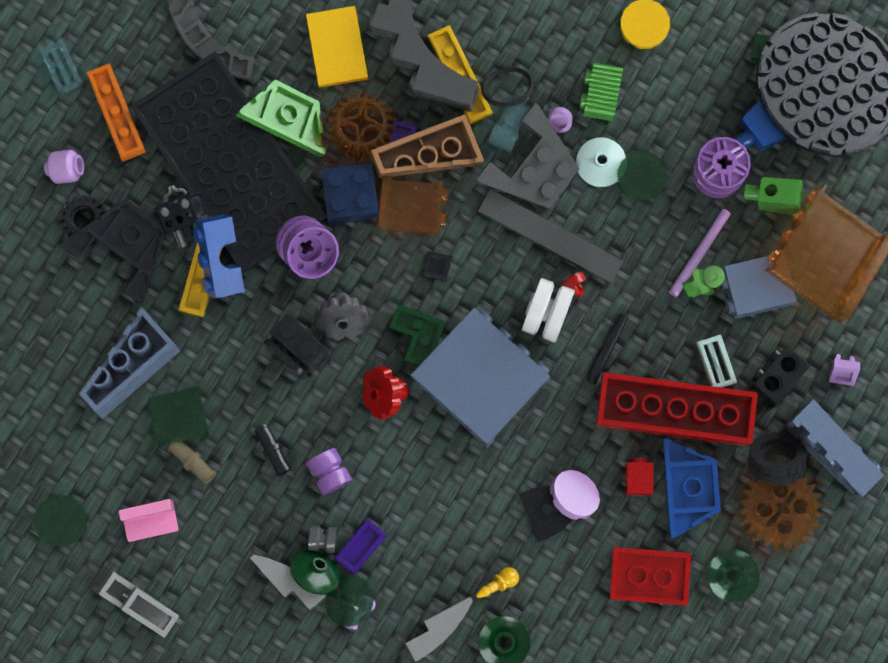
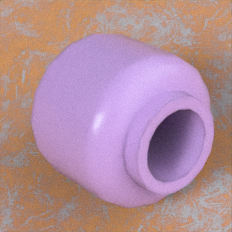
M74 150L54 151L44 163V171L55 184L76 182L84 172V162L82 157Z

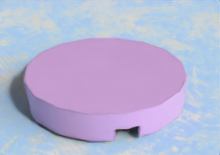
M568 470L561 472L552 481L550 494H553L555 507L563 515L575 520L578 518L587 519L598 509L600 502L599 492L588 476L579 471Z

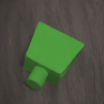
M762 177L760 186L746 184L744 199L758 201L759 210L800 216L803 196L802 180Z

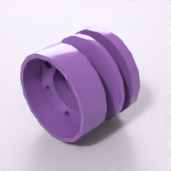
M717 137L708 141L701 148L692 167V178L696 187L703 194L713 198H726L734 194L748 176L751 167L750 156L746 148L735 139ZM720 161H724V165L727 166L725 169H721Z
M305 215L291 218L282 225L275 239L276 250L280 258L300 277L307 279L320 278L329 273L336 265L339 256V244L335 236L315 218Z

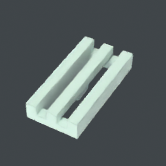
M721 334L696 342L710 386L724 388L736 384L737 380ZM713 342H717L729 378L727 381L724 379ZM704 345L708 347L720 383L716 384Z

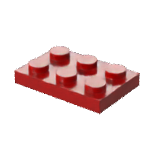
M613 547L609 600L688 606L691 553Z

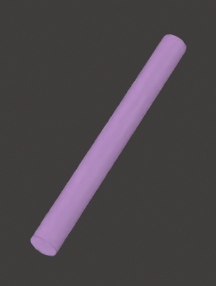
M726 209L721 210L669 290L672 296L678 297L683 289L682 283L689 280L692 275L691 272L696 269L728 220L731 213Z

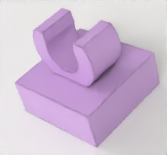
M837 354L829 372V382L854 386L860 372V362H855L853 356H850L849 361L840 359L841 355Z

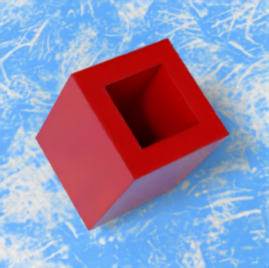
M631 458V462L625 464V496H651L653 494V463H647V458Z

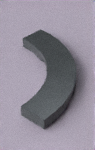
M168 0L174 25L190 51L199 60L216 51L235 80L251 83L254 57L237 53L218 43L200 21L194 6V0Z

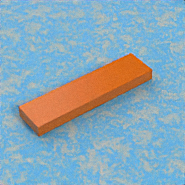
M110 63L86 72L122 162L146 153Z

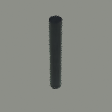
M619 313L586 380L588 383L596 385L629 318L625 314Z

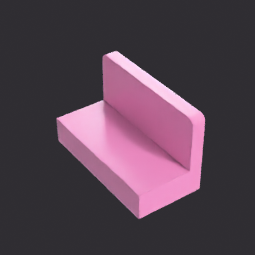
M171 499L119 510L120 520L124 522L129 542L179 530L174 504Z

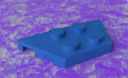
M666 438L662 440L669 536L670 539H673L721 511L717 459L700 454L696 450L684 447Z

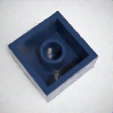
M372 163L321 169L329 225L379 219Z

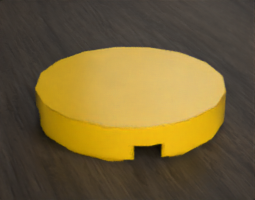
M637 0L632 2L624 10L620 20V31L624 39L639 49H651L660 45L670 29V17L666 9L653 0Z

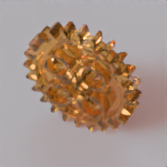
M808 476L798 479L795 483L782 485L785 489V494L782 498L774 494L773 484L768 485L757 479V483L747 482L751 490H743L741 492L747 499L739 501V504L745 506V509L738 513L746 515L747 519L743 520L741 525L749 524L750 528L746 531V534L754 532L756 534L754 542L763 539L762 547L764 548L769 543H772V549L776 551L779 544H781L783 551H788L789 543L796 549L798 548V540L803 544L808 543L805 535L815 536L811 528H819L821 526L815 520L824 516L822 513L817 512V509L823 507L824 504L816 503V499L821 496V493L813 494L812 490L816 487V484L808 486L806 484ZM795 491L796 495L783 509L786 513L779 514L771 526L767 527L766 523L779 509L776 505L784 503L790 493ZM796 500L804 504L805 511L803 514H798L794 511L793 504ZM759 504H765L768 507L769 514L766 518L759 516L757 513V506ZM780 520L788 523L789 531L787 534H782L778 531L777 524Z

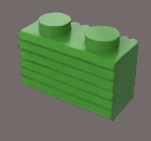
M593 63L592 70L587 69L584 84L589 85L587 94L582 93L580 108H584L583 116L613 121L623 68Z

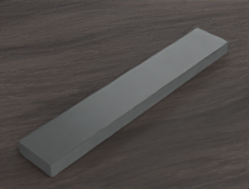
M491 189L478 210V213L609 284H612L624 262Z

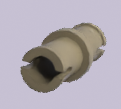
M177 438L169 446L168 451L173 453L184 464L183 467L187 471L191 470L205 485L215 477L217 472L201 459V455L198 452L194 453L180 438Z

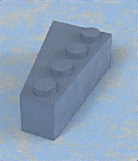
M814 399L805 404L783 426L797 440L799 439L805 445L806 450L857 499L862 498L884 476L880 471L881 467L873 459L868 458L862 452V448L845 434L841 427L832 420Z

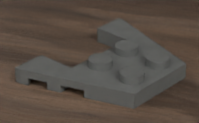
M534 103L520 122L540 139L512 176L508 177L494 164L489 162L474 181L549 209L578 172L579 167L540 106Z

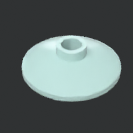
M591 139L578 151L576 157V164L579 167L578 173L585 182L592 186L607 187L613 185L623 176L626 169L625 153L620 145L611 139ZM603 156L607 162L600 164L597 158Z

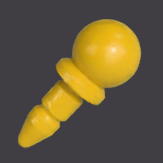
M511 567L503 568L499 575L493 576L492 582L488 583L487 586H483L478 591L476 597H487L490 593H494L497 590L503 592L506 588L514 587L519 581L518 572Z

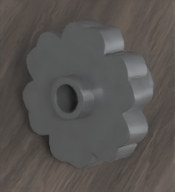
M337 293L323 302L321 310L316 312L317 328L319 331H325L327 338L341 340L345 336L347 338H354L363 333V326L368 324L367 308L364 305H359L357 298H351L345 293Z

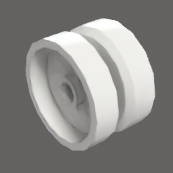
M541 278L525 312L527 317L522 331L534 335L538 332L541 321L546 322L542 333L543 339L556 343L575 290L562 286L559 288L555 300L551 299L554 283Z

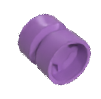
M336 448L329 449L306 462L311 475L319 477L317 486L322 496L352 481L346 468L339 466L342 459Z

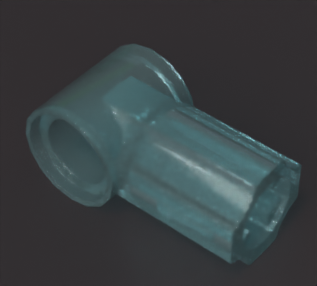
M523 103L505 107L498 124H495L487 144L511 154L519 136L518 131L522 124L520 121L527 113L528 107L523 105Z

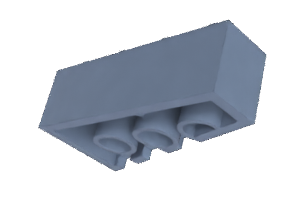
M142 307L136 314L137 317L132 324L128 325L123 332L120 341L107 354L108 357L102 366L97 368L79 393L102 419L180 352L175 343Z

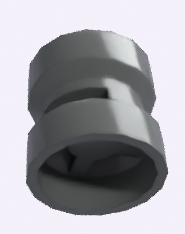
M311 525L308 551L316 552L319 549H324L327 553H335L337 527H328L325 530L318 525Z

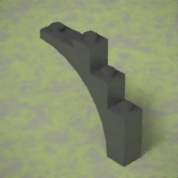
M386 0L387 5L378 3L376 11L373 10L371 12L369 25H371L375 35L396 40L392 42L390 48V56L394 65L417 71V73H413L410 82L414 95L472 112L480 90L478 81L453 71L429 51L414 25L411 0Z

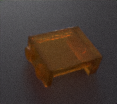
M382 176L379 231L439 235L440 228H445L446 213H441L442 203L447 204L448 189L443 188V181H438V183L393 180L392 176Z

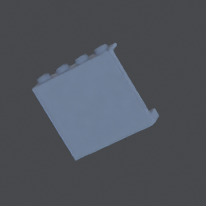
M473 308L411 374L413 381L488 448L495 441L494 437L545 383L550 381V375L548 374L550 371L542 362L538 361L535 363L529 357L531 355L530 352L523 345L519 344L516 346L510 340L512 336L504 328L500 327L497 329L491 323L493 319L485 311L481 310L478 312Z

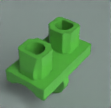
M709 266L705 270L697 268L691 272L693 278L683 282L682 285L688 297L692 296L695 298L700 294L710 296L716 293L714 288L720 287L725 281V273L718 266Z

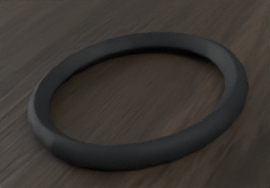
M517 67L501 68L491 73L485 79L482 85V95L488 103L494 106H515L525 101L531 95L534 88V79L524 69ZM517 72L528 79L529 87L527 92L517 100L498 102L490 98L487 93L489 82L502 73Z

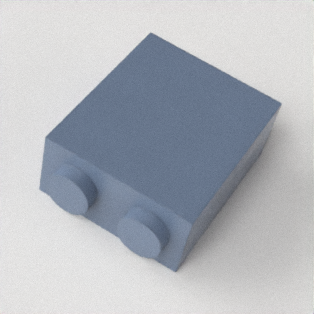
M784 252L724 266L722 269L725 273V281L721 288L726 289L728 299H725L726 308L729 314H733L734 319L792 306L797 301Z

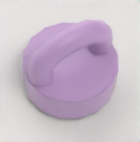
M556 107L549 111L547 119L557 133H563L571 128L573 116L568 109Z

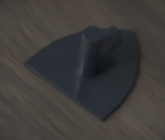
M541 486L519 494L538 542L559 533L573 520L563 515L555 507L553 494H550L551 486Z

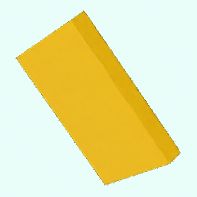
M355 6L306 14L319 88L368 80Z

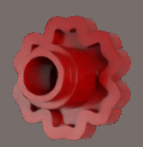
M385 366L374 367L372 371H367L362 380L363 387L365 388L362 392L364 404L367 409H371V414L374 418L386 419L398 413L402 400L406 399L408 395V386L404 380L392 376L391 369Z

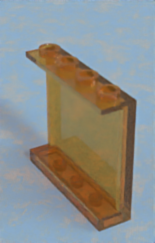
M824 184L816 190L813 188L804 199L807 202L803 209L800 208L794 215L792 221L795 223L791 229L788 228L781 236L780 241L782 244L779 249L775 248L768 257L767 261L770 263L765 271L832 319L841 323L851 317L888 255V233L885 235L880 234L826 195L824 191L827 186Z

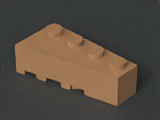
M466 114L373 149L369 153L378 178L480 166L484 162Z

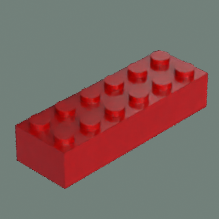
M603 372L600 380L595 427L748 447L753 442L758 392Z

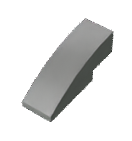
M253 555L251 557V560L285 598L294 592L309 610H312L327 597L326 595H317L302 589L294 581L290 567L262 556Z
M112 569L96 590L99 595L164 638L179 617L174 611Z
M471 597L424 621L428 631L406 643L415 662L431 653L457 628L473 602Z

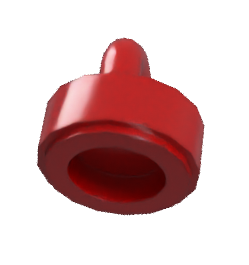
M580 271L562 281L560 285L575 290L574 294L577 297H582L584 289L581 283L587 279L583 272Z

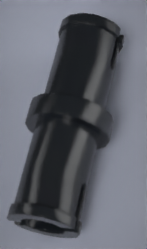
M264 424L255 429L254 433L264 449L263 454L269 458L277 473L276 475L279 477L291 471L292 467L282 451L283 446L277 442L270 429V425Z

